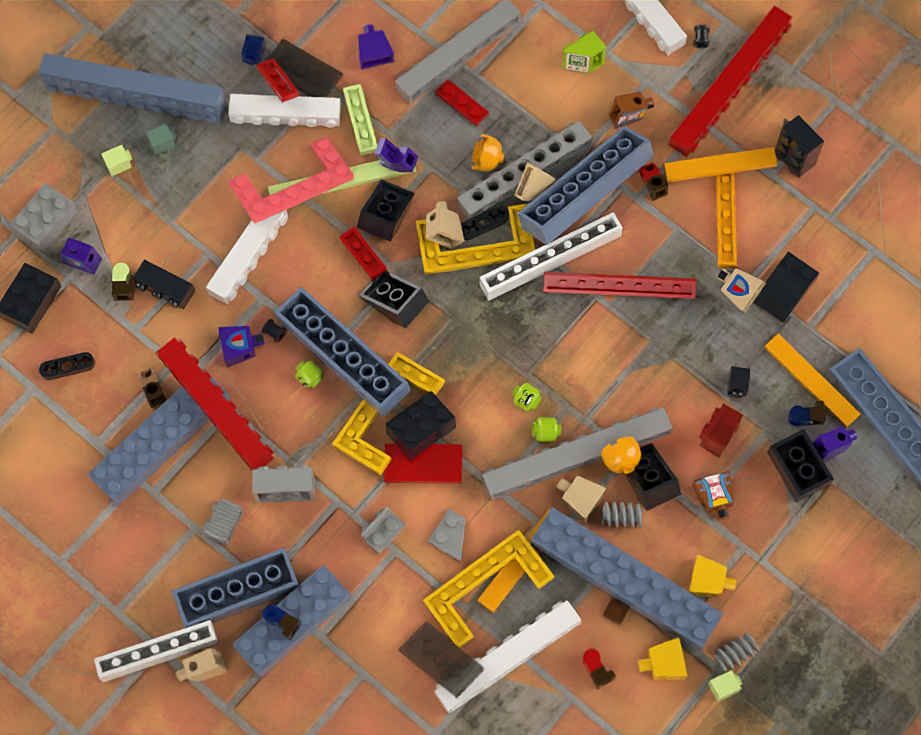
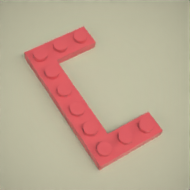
M327 137L311 143L312 151L326 170L262 199L245 173L229 180V186L255 224L354 179V174Z

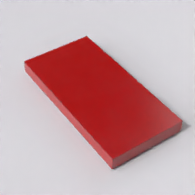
M385 443V454L390 456L392 460L384 470V483L462 484V444H433L410 461L396 444Z

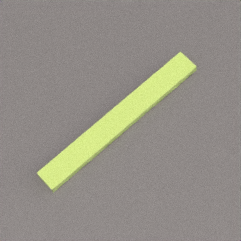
M381 160L349 167L354 174V179L324 193L412 172L404 173L387 169L380 164ZM307 178L269 186V194L272 195Z

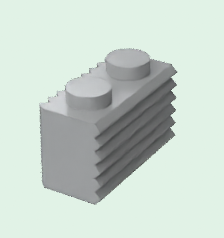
M221 498L219 502L214 504L212 508L213 515L210 520L207 519L203 530H205L204 534L207 538L227 546L244 513V509Z

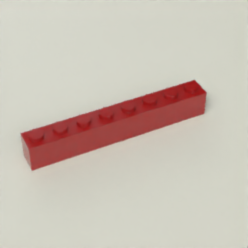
M174 337L155 353L251 471L258 470V467H265L274 459L272 456L273 450L267 444L265 446L262 444L259 433L255 429L251 430L247 424L249 422L243 414L239 416L235 411L237 408L230 399L226 400L222 395L224 394L222 388L218 384L214 385L210 380L212 377L206 369L202 370L197 365L199 363L198 359L193 354H188L185 350L187 348L185 343L180 338L177 340Z

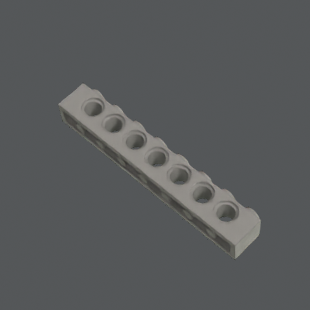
M580 121L575 124H569L561 133L553 134L548 141L539 143L534 150L523 153L518 160L507 163L499 172L495 171L486 180L477 182L472 189L461 192L457 197L458 207L468 220L490 210L515 194L523 172L519 169L525 168L527 163L548 173L591 146L592 136ZM571 139L573 142L567 143L565 140ZM557 149L558 152H551L550 150ZM541 158L543 161L537 162L535 159ZM507 177H510V178H512L513 180H512V181H505L504 179L507 178ZM496 187L497 190L491 191L489 188ZM481 197L482 200L476 201L474 198Z

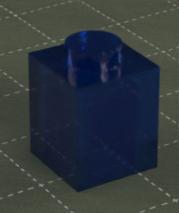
M246 34L241 51L243 62L249 65L261 63L266 48L263 37Z

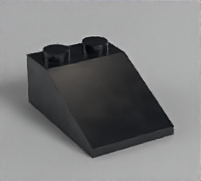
M381 179L360 211L357 228L391 242L402 223L415 193Z
M788 251L769 276L765 286L753 302L784 323L816 282L819 272Z
M384 271L373 279L359 294L362 300L393 323L407 328L429 303V299L422 287L389 271Z
M652 443L640 448L641 459L632 472L625 474L638 500L646 511L681 495L677 477Z

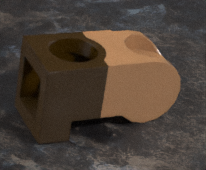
M153 367L139 372L140 382L150 407L165 403L167 400Z

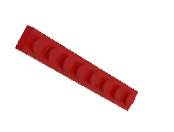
M544 272L543 292L695 299L696 278Z

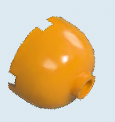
M481 134L482 140L481 142L477 141L473 151L472 162L475 161V166H472V169L488 172L503 162L504 153H502V146L496 138L487 134Z
M634 437L619 438L616 440L617 444L611 446L609 443L600 454L605 465L611 471L627 474L632 472L641 459V451Z

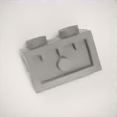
M388 506L385 509L379 510L375 515L376 519L371 524L367 523L361 530L362 540L378 554L406 527V524L393 514Z

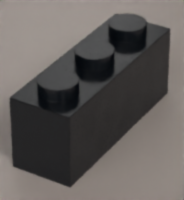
M145 259L133 276L135 286L139 290L151 292L152 296L159 300L164 299L168 301V304L174 308L180 307L184 309L195 293L192 283Z

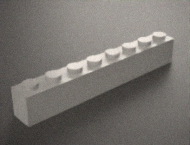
M510 0L497 2L494 8L490 11H485L478 20L469 23L466 29L462 32H457L450 41L442 43L438 50L434 53H429L419 64H414L406 74H401L395 81L396 90L410 105L521 21V12Z

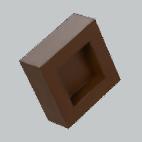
M612 598L603 613V617L621 625L630 607Z

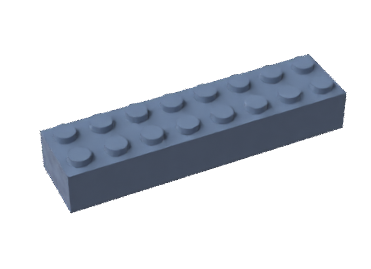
M623 126L517 213L522 229L548 245L654 157L650 140Z
M300 287L274 312L277 321L382 417L391 411L411 391L408 382L304 288Z
M213 378L210 379L214 385L218 384ZM181 387L92 469L88 476L119 506L210 420L185 389ZM222 388V390L224 391V394L222 395L225 397L226 400H229L230 396L228 392H226Z

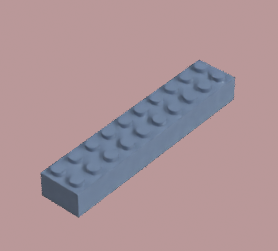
M44 53L38 71L45 89L49 92H62L69 96L78 95L85 99H99L104 103L114 102L121 106L130 105L141 110L150 109L156 113H170L173 116H187L192 120L202 119L209 123H221L226 107L222 87Z
M553 507L531 539V546L698 651H701L723 615L722 612Z

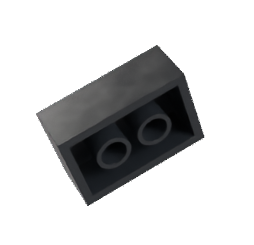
M798 115L782 127L775 148V155L788 166L792 174H796L800 178L816 165L824 140Z
M24 263L0 301V318L33 334L62 287L58 279Z
M430 391L385 423L386 434L411 461L456 428V417Z
M805 429L771 445L767 451L796 503L830 486L834 480Z

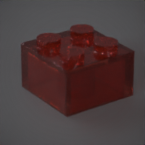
M724 403L721 408L716 407L709 423H706L701 431L699 446L720 458L739 428L744 415Z

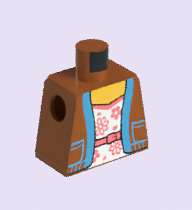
M641 92L615 96L608 113L614 128L617 129L642 120L646 111L654 108V101L651 97L644 99Z
M730 471L694 480L692 487L706 513L715 511L718 521L729 518L727 508L733 506L734 503Z

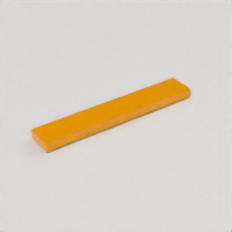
M774 147L664 163V170L668 183L776 167L778 163Z
M735 173L715 175L717 268H736Z
M779 333L765 345L764 348L818 401H824L825 408L845 428L850 426L861 415Z
M548 509V511L540 519V521L533 528L530 534L526 537L529 543H531V539L533 538V536L535 535V533L537 532L540 525L542 524V522L544 521V519L546 518L551 509ZM533 547V549L539 555L541 552ZM516 559L501 569L477 600L478 603L492 613L496 611L525 573Z

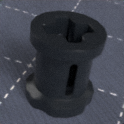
M696 25L694 27L695 40L693 41V46L696 48H707L709 46L708 33H710V27L707 25Z
M269 319L261 332L270 335L276 343H279L286 335L287 329L279 327L274 323L273 319Z

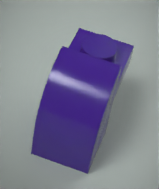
M380 138L375 151V155L381 159L380 164L383 167L397 172H413L418 159V155L409 147H396L387 138Z

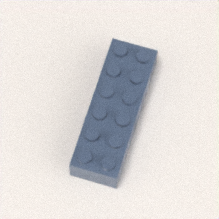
M284 547L175 589L172 593L184 627L188 628L209 620L214 623L293 592L299 584Z
M323 564L232 645L259 677L262 678L351 599V595ZM286 612L300 620L302 624L291 641L282 635L284 630L278 625Z

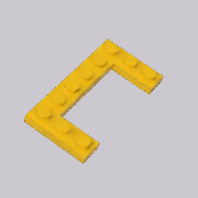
M527 205L508 206L514 241L440 252L438 243L426 239V219L416 221L424 274L429 275L511 262L534 251L533 236L522 229L517 215Z
M398 352L388 363L407 382L426 393L432 391L437 395L445 383L443 378ZM363 399L332 445L381 475L392 459L361 439L379 414Z
M520 530L513 533L423 600L458 649L472 640L474 635L454 610L452 604L505 565L516 559L538 589H541L555 578Z

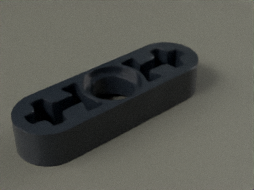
M497 206L461 223L462 232H464V228L470 230V234H467V232L463 233L464 240H471L506 224L509 220L508 209L504 206ZM497 213L504 214V218L497 217ZM486 219L489 221V225L481 227L478 224L479 221Z
M83 352L49 360L40 365L39 373L45 380H54L92 370L95 366V359L92 354ZM85 358H88L89 360L88 365H84V363H82L84 362ZM75 360H77V362L79 363V368H77ZM65 362L72 363V368L68 371L62 369ZM47 367H50V374L47 375L45 371H47Z

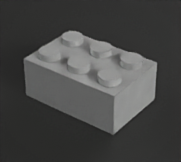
M45 183L9 225L17 236L41 253H44L78 213L74 202Z
M299 465L297 468L279 466L277 469L258 467V470H253V495L256 502L315 501V476L312 467L309 468L307 465Z

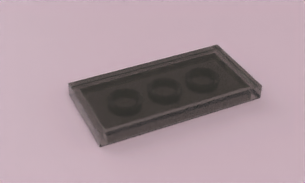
M283 38L266 60L274 58L293 85L311 97L327 98L343 77L342 72Z
M427 621L399 648L400 653L456 699L484 671V667Z

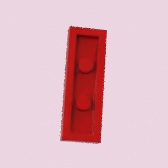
M274 58L257 64L258 71L282 103L299 97L298 90Z
M449 79L436 90L438 97L476 127L489 115L488 110Z
M352 227L339 237L340 241L371 280L387 270L384 263L355 227Z

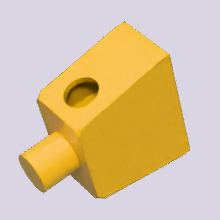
M697 555L689 593L696 597L720 598L723 589L735 591L737 579L726 577V566Z
M679 638L649 648L647 652L648 659L638 660L639 671L651 670L653 680H683L687 677Z

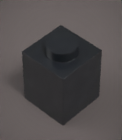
M731 366L727 394H731L735 398H742L747 395L751 369Z

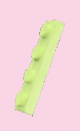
M361 84L343 88L360 155L373 153L376 151L377 142Z

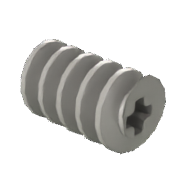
M605 502L602 508V526L607 521L608 527H610L614 521L616 527L622 522L624 528H626L628 522H630L632 528H634L637 522L639 527L642 528V509L640 504L637 503L635 508H633L632 503H628L627 508H625L624 503L621 502L619 508H617L616 502H613L611 507H609L608 502Z
M745 633L743 638L737 637L736 642L730 641V647L726 644L723 645V651L719 648L716 649L714 657L721 670L727 673V666L734 670V662L741 666V658L748 662V654L755 658L754 651L756 650L758 653L760 651L752 636Z

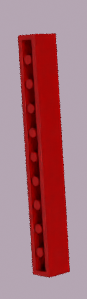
M775 5L670 137V147L686 157L691 152L694 153L697 150L698 142L708 136L709 128L718 123L720 114L722 112L725 113L729 109L731 100L737 99L741 92V87L748 85L752 73L758 72L763 59L767 60L772 53L771 49L774 46L777 47L781 42V36L790 31L792 27L791 15Z

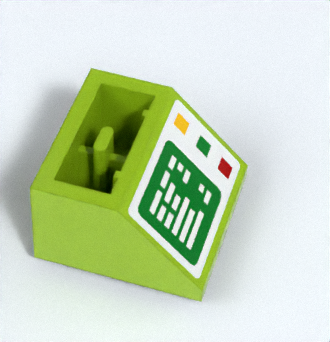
M594 31L589 34H583L578 41L569 43L564 48L562 67L565 70L593 72L605 62V44Z

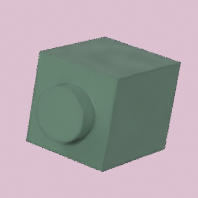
M167 124L146 131L155 155L176 147L174 140L177 139L173 129L169 130Z

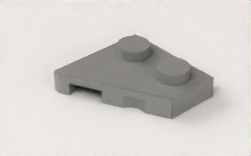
M448 509L429 538L428 543L461 562L466 519Z

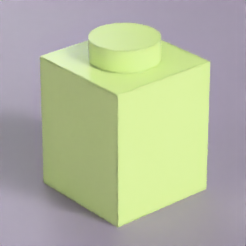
M122 145L102 153L111 176L132 168L130 161L133 159L129 150L125 151Z
M731 670L710 680L708 685L717 702L738 693L741 690L740 685H742L739 676L737 674L734 675Z

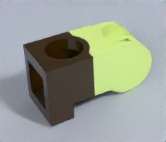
M118 263L113 267L112 297L114 301H127L134 298V293L131 287H129L132 274L125 263Z

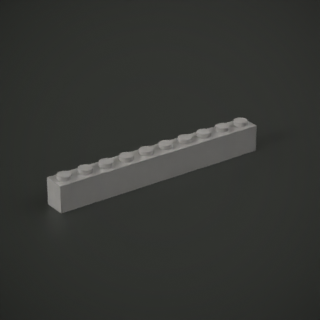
M653 408L647 412L648 414L642 416L640 414L634 415L629 421H618L612 424L610 428H599L591 435L583 434L576 437V440L572 442L564 441L553 449L545 448L534 456L529 454L515 463L514 461H509L503 464L501 468L486 470L485 474H482V480L490 500L492 501L602 460L600 454L602 449L609 443L611 446L617 444L616 440L619 438L634 437L640 446L670 435L673 427L665 409Z

